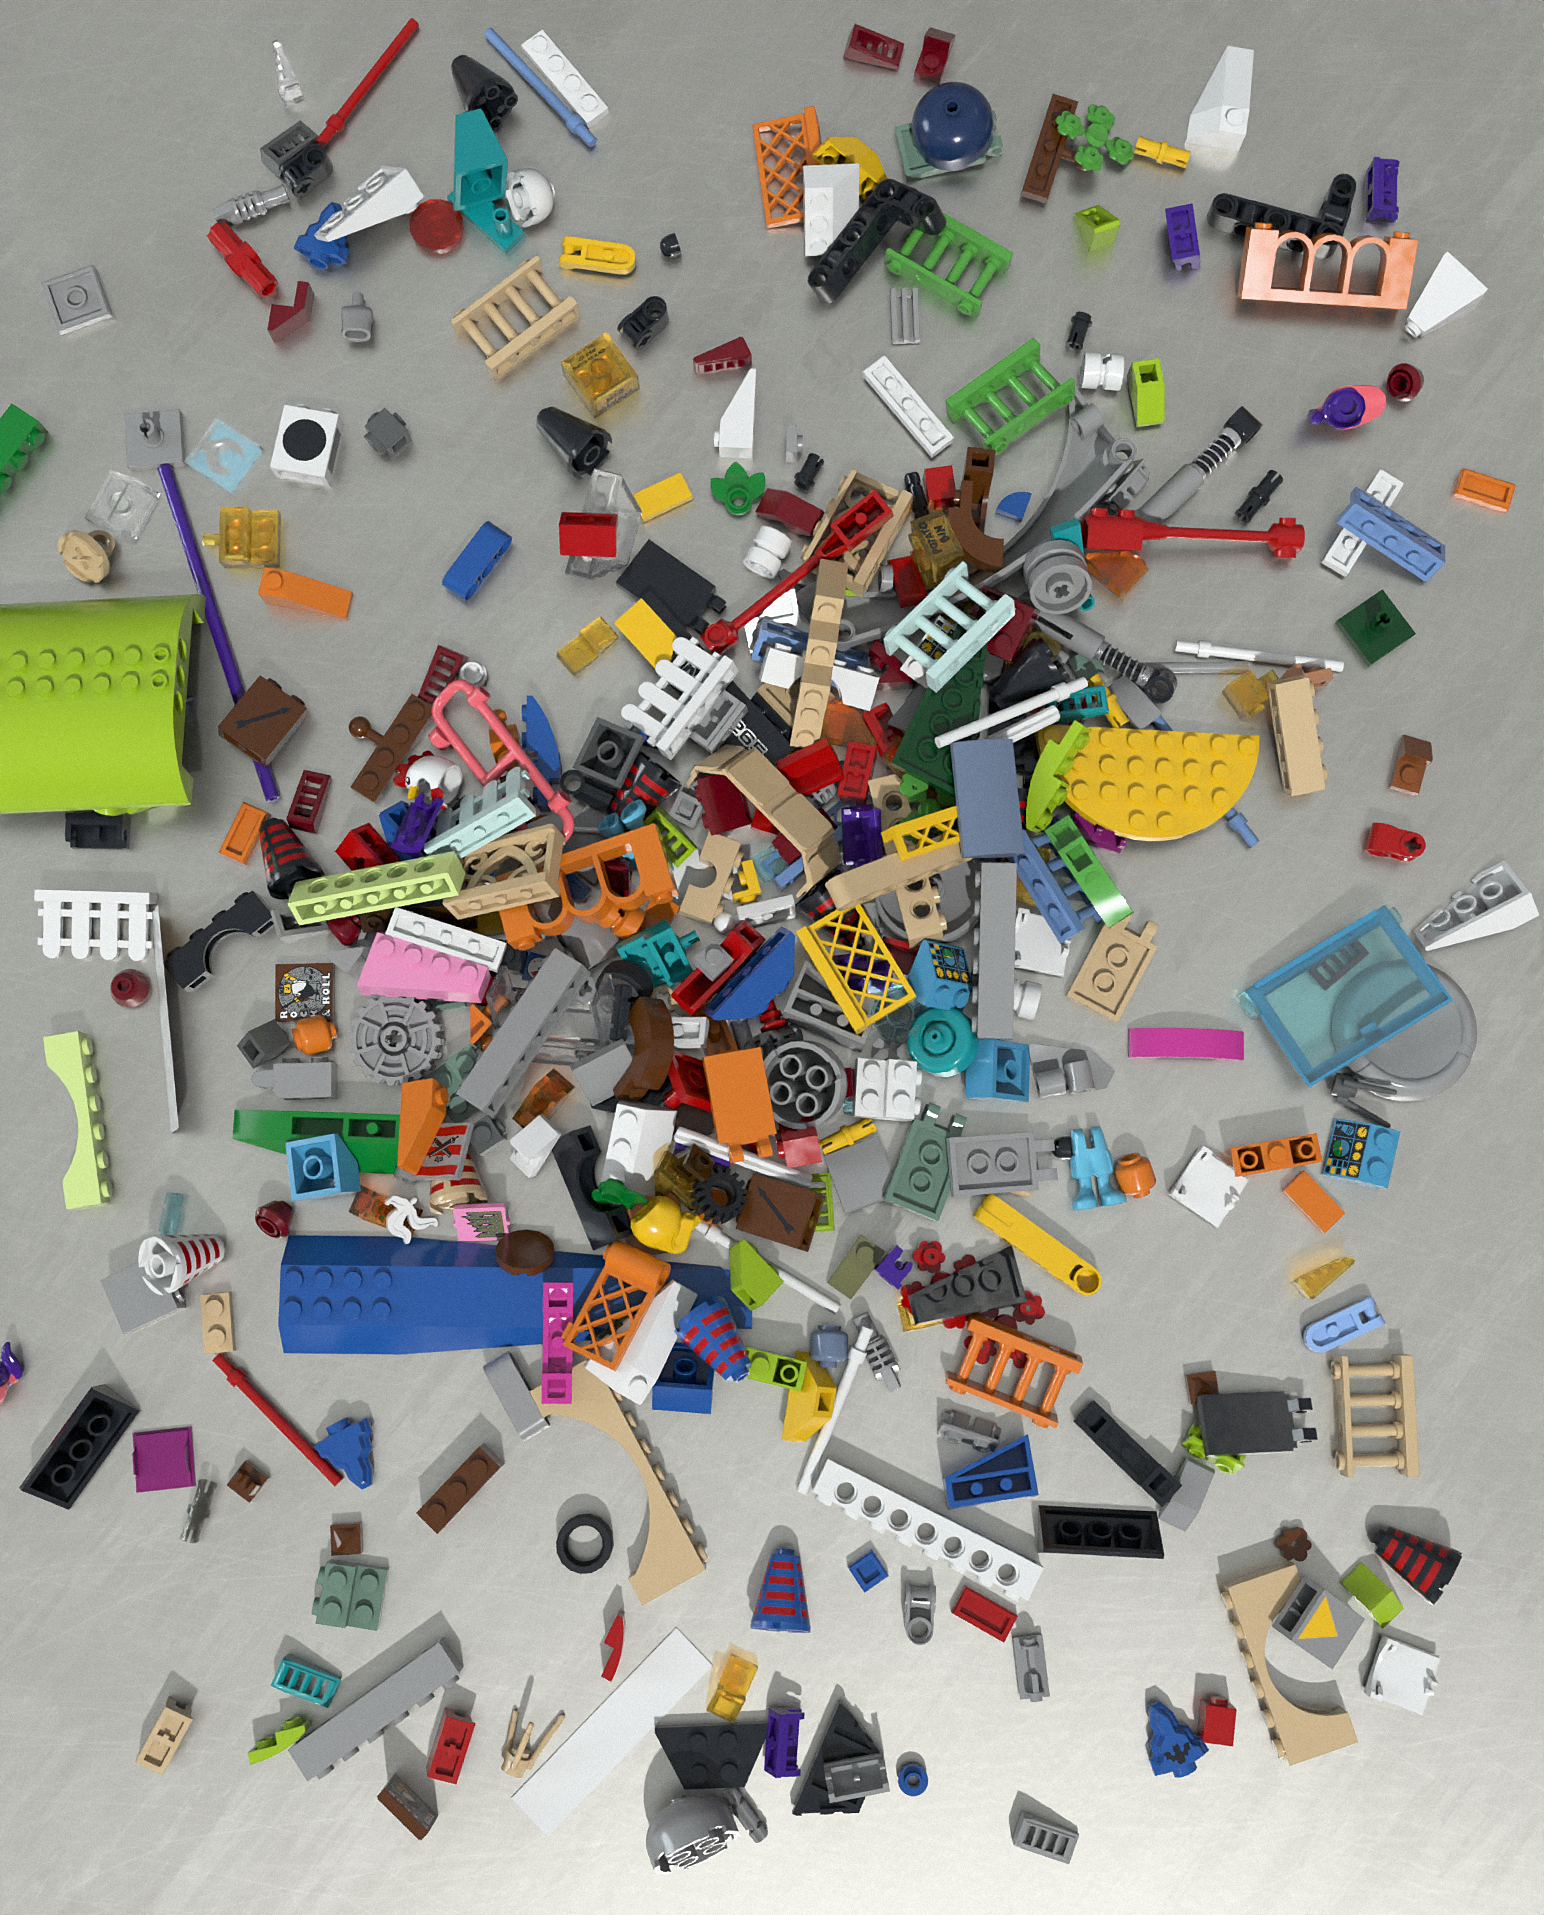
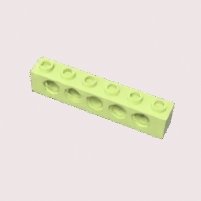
M455 851L298 881L295 883L287 904L298 924L304 925L458 896L466 873Z

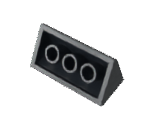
M105 1384L91 1387L20 1485V1490L69 1510L140 1410Z
M1039 1505L1037 1553L1164 1559L1157 1511Z

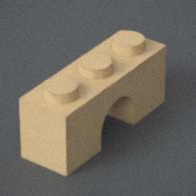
M710 831L708 832L699 856V862L713 868L716 873V879L710 886L705 888L689 884L679 910L680 915L709 926L713 925L714 918L724 910L725 905L721 904L724 893L729 895L735 879L730 876L733 868H739L745 853L740 851L741 842L719 834L711 836Z

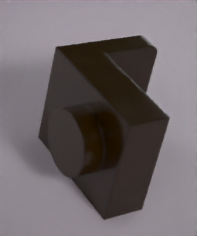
M694 1143L673 1156L669 1166L689 1184L696 1179L704 1183L708 1180L715 1161Z

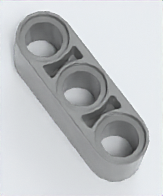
M510 1351L483 1366L490 1384L523 1441L550 1427L547 1416L543 1418L529 1392L532 1389Z

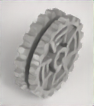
M380 995V999L373 997L368 999L367 1007L360 1006L357 1009L359 1017L351 1019L350 1025L354 1027L353 1032L347 1033V1038L352 1040L353 1044L348 1047L349 1053H355L356 1058L353 1060L355 1066L363 1067V1075L366 1077L374 1075V1082L385 1083L387 1080V1085L395 1086L399 1085L400 1082L401 1084L412 1082L413 1078L421 1080L426 1076V1070L433 1071L435 1069L434 1060L441 1059L443 1053L439 1051V1048L445 1045L446 1039L440 1036V1033L445 1030L444 1025L437 1023V1019L440 1017L438 1012L429 1011L430 1003L427 1001L419 1002V999H416V997L399 996L395 998ZM396 1034L402 1036V1042H397L396 1046H394L396 1042H391V1036Z

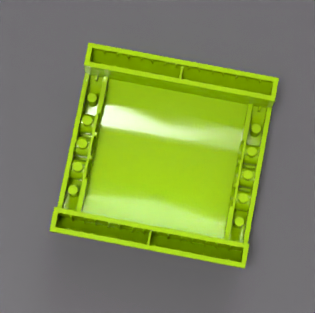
M203 594L0 604V814L191 805L193 778L182 766L191 628L192 624L204 623L206 597Z

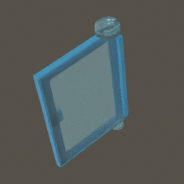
M1384 905L1370 912L1236 996L1242 1009L1251 1020L1260 1016L1308 1089L1453 1000L1400 927L1399 923L1403 922V919L1395 907L1388 910Z

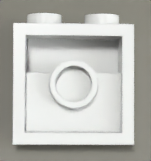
M855 1059L852 1117L905 1122L914 1120V1115L919 1114L921 1106L920 1098L915 1097L916 1086H920L922 1081V1070L917 1069V1062L895 1059Z

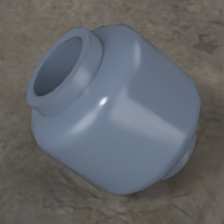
M818 1325V1330H814L810 1334V1358L814 1361H819V1367L837 1368V1362H843L847 1359L848 1334L841 1331V1326Z

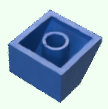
M674 1343L652 1389V1410L711 1414L715 1370L685 1343Z

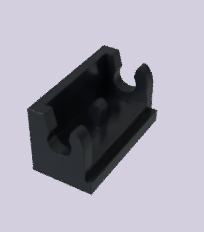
M65 812V841L70 842L72 849L129 850L131 819L124 814L109 816L100 813Z

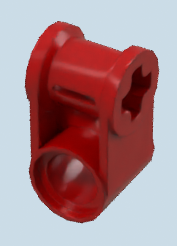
M1372 823L1365 852L1374 856L1410 862L1424 852L1426 842L1416 832L1399 829L1385 823ZM1410 842V847L1414 850L1412 852H1408L1409 848L1404 844Z

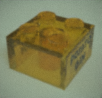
M607 332L561 362L564 377L594 419L640 389L638 375Z
M942 509L910 521L912 533L908 534L909 542L913 551H910V556L915 566H920L922 570L921 578L926 588L930 587L932 591L944 580L945 575L950 569L956 568L962 561L964 562V551Z

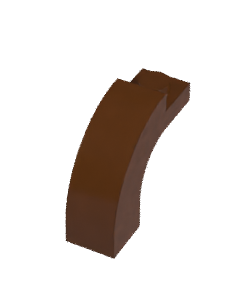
M967 447L962 480L973 481L972 518L977 528L984 533L996 450Z
M643 996L638 998L629 1011L628 1023L634 1034L635 1050L628 1070L613 1089L617 1099L640 1101L649 1089H660L670 1069L674 1050V1030L670 1013L662 999Z

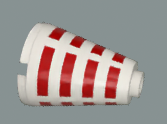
M215 1234L156 1235L147 1238L141 1244L138 1256L139 1268L145 1267L146 1274L142 1275L143 1280L158 1295L173 1293L219 1263L224 1257L225 1245Z

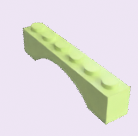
M79 1031L43 1037L47 1066L58 1075L67 1087L74 1102L78 1118L76 1152L71 1166L62 1180L66 1209L78 1210L110 1204L109 1197L112 1196L113 1191L112 1184L107 1179L105 1169L108 1168L109 1161L107 1153L103 1151L102 1139L105 1137L103 1124L99 1122L98 1118L101 1103L98 1094H95L94 1088L97 1074L95 1067L91 1065L90 1054L93 1053L92 1041L90 1037H87L86 1033Z

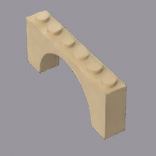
M1286 1560L1222 1582L1224 1592L1221 1593V1598L1226 1610L1232 1611L1235 1620L1231 1622L1232 1630L1236 1639L1242 1640L1245 1650L1241 1651V1655L1246 1668L1252 1669L1255 1680L1251 1681L1256 1697L1263 1700L1265 1710H1262V1716L1268 1729H1273L1276 1739L1272 1740L1276 1755L1279 1759L1283 1758L1292 1766L1358 1743V1739L1348 1712L1341 1706L1327 1709H1312L1299 1706L1285 1699L1270 1679L1265 1662L1267 1633L1274 1618L1285 1606L1301 1581L1296 1564Z

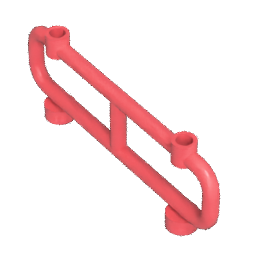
M463 679L453 680L433 702L432 718L437 726L428 735L430 741L440 750H446L452 745L483 787L492 780L497 781L517 760L521 767L530 774L531 780L548 800L549 808L561 817L563 827L560 832L567 842L573 834L575 826L574 817L567 807L572 802L569 795L562 790H558L557 793L554 791L486 703L491 695L484 687L478 685L475 688L469 681ZM460 690L467 695L466 699L469 704L481 713L509 750L489 773L485 771L443 715L445 704ZM523 823L515 829L522 831L530 828L526 823Z

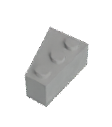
M805 960L784 1009L782 1019H786L791 1024L793 1023L796 1026L861 1052L873 1024L857 1035L820 973L812 967V964ZM862 1008L868 1018L872 1016Z

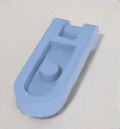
M1371 1295L1311 1323L1306 1327L1303 1339L1306 1346L1312 1351L1326 1352L1385 1324V1321L1381 1314L1378 1315L1374 1307L1376 1302ZM1364 1311L1367 1320L1363 1323L1358 1316V1313Z

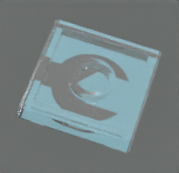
M215 418L184 462L232 494L260 456L263 448L223 421Z

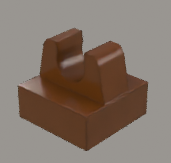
M246 1460L228 1482L227 1486L251 1503L271 1477L249 1460Z

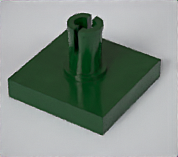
M1383 589L1335 622L1367 667L1373 665L1416 634Z

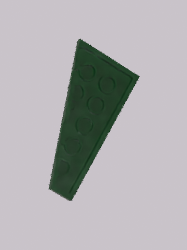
M964 612L972 620H979L978 618ZM957 624L951 638L959 640L967 630L960 624ZM988 642L937 693L927 686L890 763L891 766L955 797L950 744L938 748L935 743V737L979 720L981 688L983 687V670ZM977 733L956 742L976 740Z

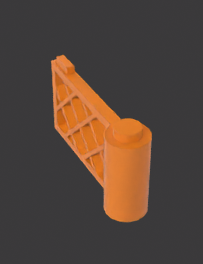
M620 1240L615 1241L613 1244L610 1243L606 1247L603 1254L605 1266L576 1321L574 1324L569 1322L561 1336L565 1340L563 1343L564 1347L616 1372L656 1293L665 1285L671 1270L669 1263ZM612 1276L618 1279L621 1290L606 1295L603 1286L607 1278ZM624 1283L630 1285V1287L625 1288ZM636 1290L647 1293L642 1304L631 1307L628 1293ZM623 1295L627 1309L611 1315L608 1301ZM603 1303L607 1317L592 1322L589 1312L593 1306ZM629 1315L631 1325L628 1331L617 1334L613 1320ZM609 1322L613 1336L597 1341L593 1327ZM589 1329L593 1341L592 1344L584 1347L573 1344L578 1333ZM615 1342L617 1352L610 1362L602 1358L599 1347ZM595 1349L596 1355L589 1351Z

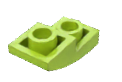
M301 1717L290 1718L283 1721V1726L275 1732L276 1740L274 1736H270L256 1741V1745L248 1752L250 1765L271 1758L291 1746L312 1725L311 1719L302 1721Z

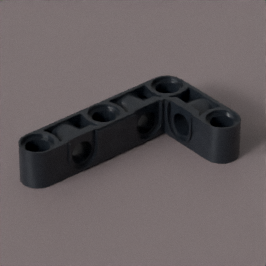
M1343 173L1333 179L1320 208L1322 210L1320 219L1262 202L1222 193L1214 198L1207 213V222L1212 228L1244 238L1246 227H1255V222L1272 223L1277 225L1278 228L1271 227V229L1279 230V232L1293 230L1306 235L1310 240L1321 233H1333L1343 237L1351 213V205L1356 191V181L1351 175ZM1337 190H1341V191H1343L1345 194H1341V193H1339ZM1217 209L1224 210L1226 214L1218 212ZM1289 238L1279 246V248L1303 253V246L1297 238ZM1335 240L1330 241L1331 243H1323L1317 249L1315 257L1322 259L1331 257L1339 244Z
M894 179L881 181L810 272L807 281L822 303L835 301L896 221L913 227L927 235L940 233L945 228L947 220L937 201L933 197Z

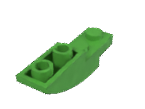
M1069 815L1044 830L1108 928L1134 913Z

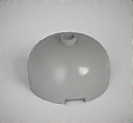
M794 1041L778 1047L765 1058L764 1067L774 1120L779 1124L792 1129H807L810 1126H818L827 1122L842 1107L847 1094V1075L839 1057L828 1047L814 1041ZM805 1116H813V1121L804 1122L800 1119Z
M683 1795L669 1802L670 1805L654 1817L647 1830L646 1849L654 1872L658 1875H666L671 1872L670 1867H684L686 1870L717 1856L728 1849L726 1842L731 1838L732 1840H737L740 1837V1833L730 1809L723 1801L710 1795H694L690 1797Z

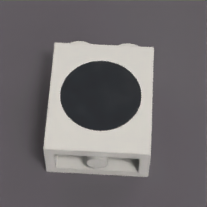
M294 404V406L284 405L270 465L276 478L327 487L331 486L344 428L339 414L330 409L312 410L302 404Z

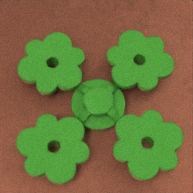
M1091 104L1088 107L1086 118L1092 124L1086 130L1081 125V119L1069 111H1064L1061 116H1057L1055 121L1058 124L1057 130L1061 135H1068L1071 139H1076L1077 136H1082L1085 132V138L1091 145L1086 147L1083 145L1079 146L1074 158L1086 171L1092 169L1095 172H1099L1102 169L1104 158L1099 154L1096 147H1103L1105 145V148L1109 151V157L1116 159L1122 165L1127 164L1129 160L1133 159L1134 153L1131 151L1132 145L1129 141L1119 137L1107 140V130L1112 128L1115 117L1105 106L1101 105L1098 107Z
M907 773L903 774V782L899 785L901 794L907 796V800L911 803L915 801L922 803L918 807L919 816L911 812L907 817L901 819L900 824L941 811V806L947 805L949 808L956 806L955 797L935 788L938 793L937 801L931 798L926 799L927 793L925 790L928 789V784ZM956 820L952 825V830L959 828ZM939 830L936 836L942 835L943 831ZM911 835L904 837L905 840H911L914 845L918 844L919 840Z

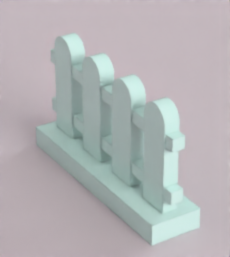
M514 767L508 772L505 782L499 784L496 780H492L486 784L483 794L476 798L472 793L466 795L460 802V808L455 811L450 807H447L446 810L442 809L437 816V821L433 824V828L436 830V837L424 844V852L431 856L455 851L458 859H461L535 817L536 808L528 801L527 798L530 797V792L525 788V781L530 779V774L526 770L523 771L520 767ZM506 793V797L502 799V794Z

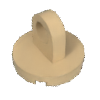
M71 530L59 539L58 552L60 555L63 553L66 559L63 562L75 577L83 582L90 583L94 581L99 583L108 575L110 568L108 558L112 555L115 547L114 538L109 533L102 530H94L86 534L79 530ZM96 541L104 543L106 548H102Z

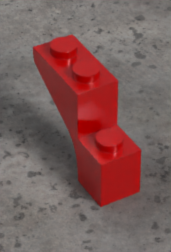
M746 920L743 921L720 944L734 959L732 964L713 982L697 968L670 996L682 1009L693 1015L715 997L733 974L752 958L766 939Z

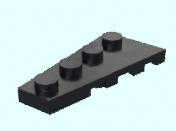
M1012 1245L908 1296L915 1326L1022 1305L1027 1302Z

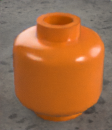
M323 1015L300 1019L296 1022V1028L292 1029L297 1051L302 1050L305 1055H313L330 1050L332 1039L337 1038L333 1021L327 1022Z
M1131 1153L1119 1158L1114 1173L1120 1191L1126 1195H1133V1198H1142L1150 1194L1149 1189L1156 1184V1177L1149 1158L1140 1156V1153Z

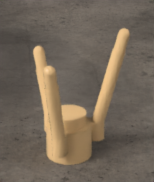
M513 1710L506 1745L501 1755L504 1758L501 1769L506 1774L516 1778H522L526 1769L532 1770L535 1760L565 1719L564 1714L559 1715L531 1756H529L530 1751L525 1747L534 1723H528L520 1744L514 1745L512 1748L518 1710Z

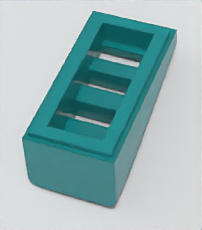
M1105 685L1086 687L1070 694L1069 698L1060 701L1062 702L1063 711L1059 712V721L1051 725L1109 714ZM1093 695H1097L1098 707L1093 708L1091 697ZM1085 697L1086 709L1081 708L1080 698ZM1069 700H1073L1075 710H1070ZM1052 701L1047 704V707L1055 705L1058 709L1057 703L1060 702Z
M287 1654L282 1659L271 1686L329 1708L342 1678ZM289 1668H292L295 1670L290 1681H288L285 1679V1677L289 1671ZM301 1672L306 1673L302 1685H297L296 1683ZM314 1676L318 1679L313 1690L310 1691L307 1688ZM323 1682H330L324 1696L318 1695Z

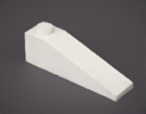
M1227 46L1189 117L1186 144L1239 152L1247 130L1254 50Z
M382 165L358 186L360 190L358 195L353 198L348 197L345 200L344 205L346 209L334 213L314 236L317 240L330 242L402 214L411 213L418 207V202L424 196L406 168Z
M1505 860L1477 874L1472 879L1473 884L1464 892L1458 891L1452 896L1453 901L1444 909H1437L1413 930L1414 935L1426 951L1508 931L1539 916L1531 892Z
M672 1279L656 1293L616 1372L590 1359L587 1360L584 1367L614 1391L641 1405L656 1383L678 1337L674 1332L675 1328L681 1329L678 1323L690 1312L697 1294ZM629 1317L616 1330L617 1334L628 1331L631 1325ZM608 1334V1335H606L603 1339H606V1338L611 1337V1336H613V1335H610V1336H609V1334ZM615 1342L599 1347L602 1358L611 1362L617 1352Z

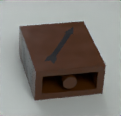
M260 675L219 724L218 734L266 768L306 719L307 708L300 698L295 695L289 696L283 692L282 687L271 678L266 680Z
M753 1173L752 1179L747 1182L745 1187L748 1191L745 1197L748 1198L747 1203L744 1205V1210L736 1216V1229L808 1252L826 1196Z

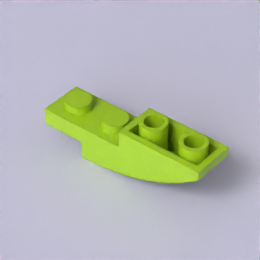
M1074 720L1060 744L1049 739L1035 767L1026 806V828L1030 831L1040 833L1041 830H1045L1052 821L1053 816L1051 814L1057 805L1060 806L1068 795L1067 789L1070 784L1061 778L1072 769L1074 757L1079 750L1081 751L1086 747L1090 740L1089 733L1091 732L1090 728Z

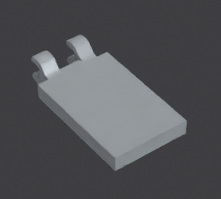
M1034 1132L946 1138L951 1197L1039 1190L1038 1181L1058 1180L1057 1168H1038L1037 1152L1055 1151L1054 1139L1034 1140Z

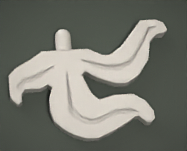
M391 1194L385 1199L384 1204H392L396 1209L387 1215L386 1227L391 1234L403 1238L405 1244H408L411 1240V1232L403 1225L406 1216L409 1225L416 1230L425 1229L429 1225L438 1226V1221L434 1216H417L416 1209L413 1207L418 1200L417 1197H413L408 1201L405 1197Z

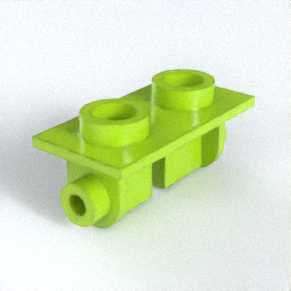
M1192 1424L1188 1432L1191 1436L1181 1443V1446L1188 1449L1191 1455L1208 1460L1215 1464V1467L1223 1473H1231L1233 1475L1245 1466L1242 1462L1246 1455L1205 1457L1200 1424L1198 1426Z

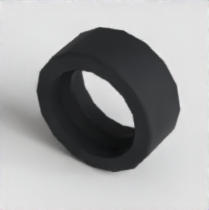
M628 960L610 962L603 969L595 985L597 997L610 1011H612L613 1000H616V996H614L615 987L611 979H621L628 982L638 993L637 997L628 998L630 1009L640 996L650 998L654 989L648 972L640 965Z
M578 1514L569 1519L559 1531L556 1540L557 1555L561 1563L570 1571L579 1574L593 1573L602 1568L610 1558L614 1546L613 1533L609 1525L602 1518L593 1514ZM580 1526L595 1528L602 1538L603 1546L601 1552L591 1561L583 1562L577 1560L568 1550L567 1541L569 1535Z

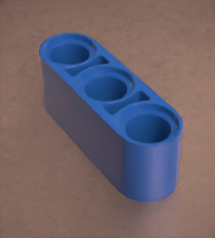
M486 521L447 571L442 580V586L464 601H468L507 551L512 542V536L490 521Z

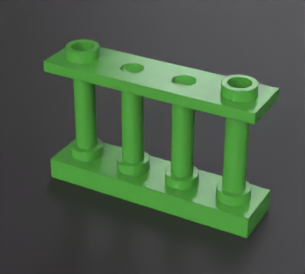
M945 213L943 214L947 220L946 226L940 233L936 234L939 239L922 266L908 259V256L923 235V232L913 228L899 252L888 247L885 252L884 265L892 273L907 277L957 306L958 310L963 314L972 315L976 318L980 315L983 303L978 297L995 271L1006 274L1011 266L1014 254ZM953 244L962 249L963 252L944 280L932 273L931 270L947 245ZM976 257L983 261L986 266L969 293L956 287L955 283L971 258Z
M1033 337L946 399L947 416L953 423L961 417H966L985 438L983 440V449L996 450L995 454H999L1005 450L1009 443L1059 407L1068 405L1075 397V380L1071 377L1063 384H1059L1040 364V344ZM1026 370H1031L1051 392L1038 400L1017 377ZM1004 386H1010L1029 408L1016 416L995 393ZM983 401H987L1007 422L1006 425L996 432L973 409Z

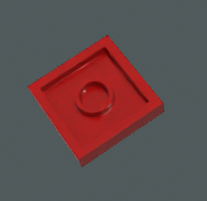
M673 1050V1057L668 1072L673 1088L663 1095L665 1104L674 1110L681 1103H685L712 1112L703 1061Z

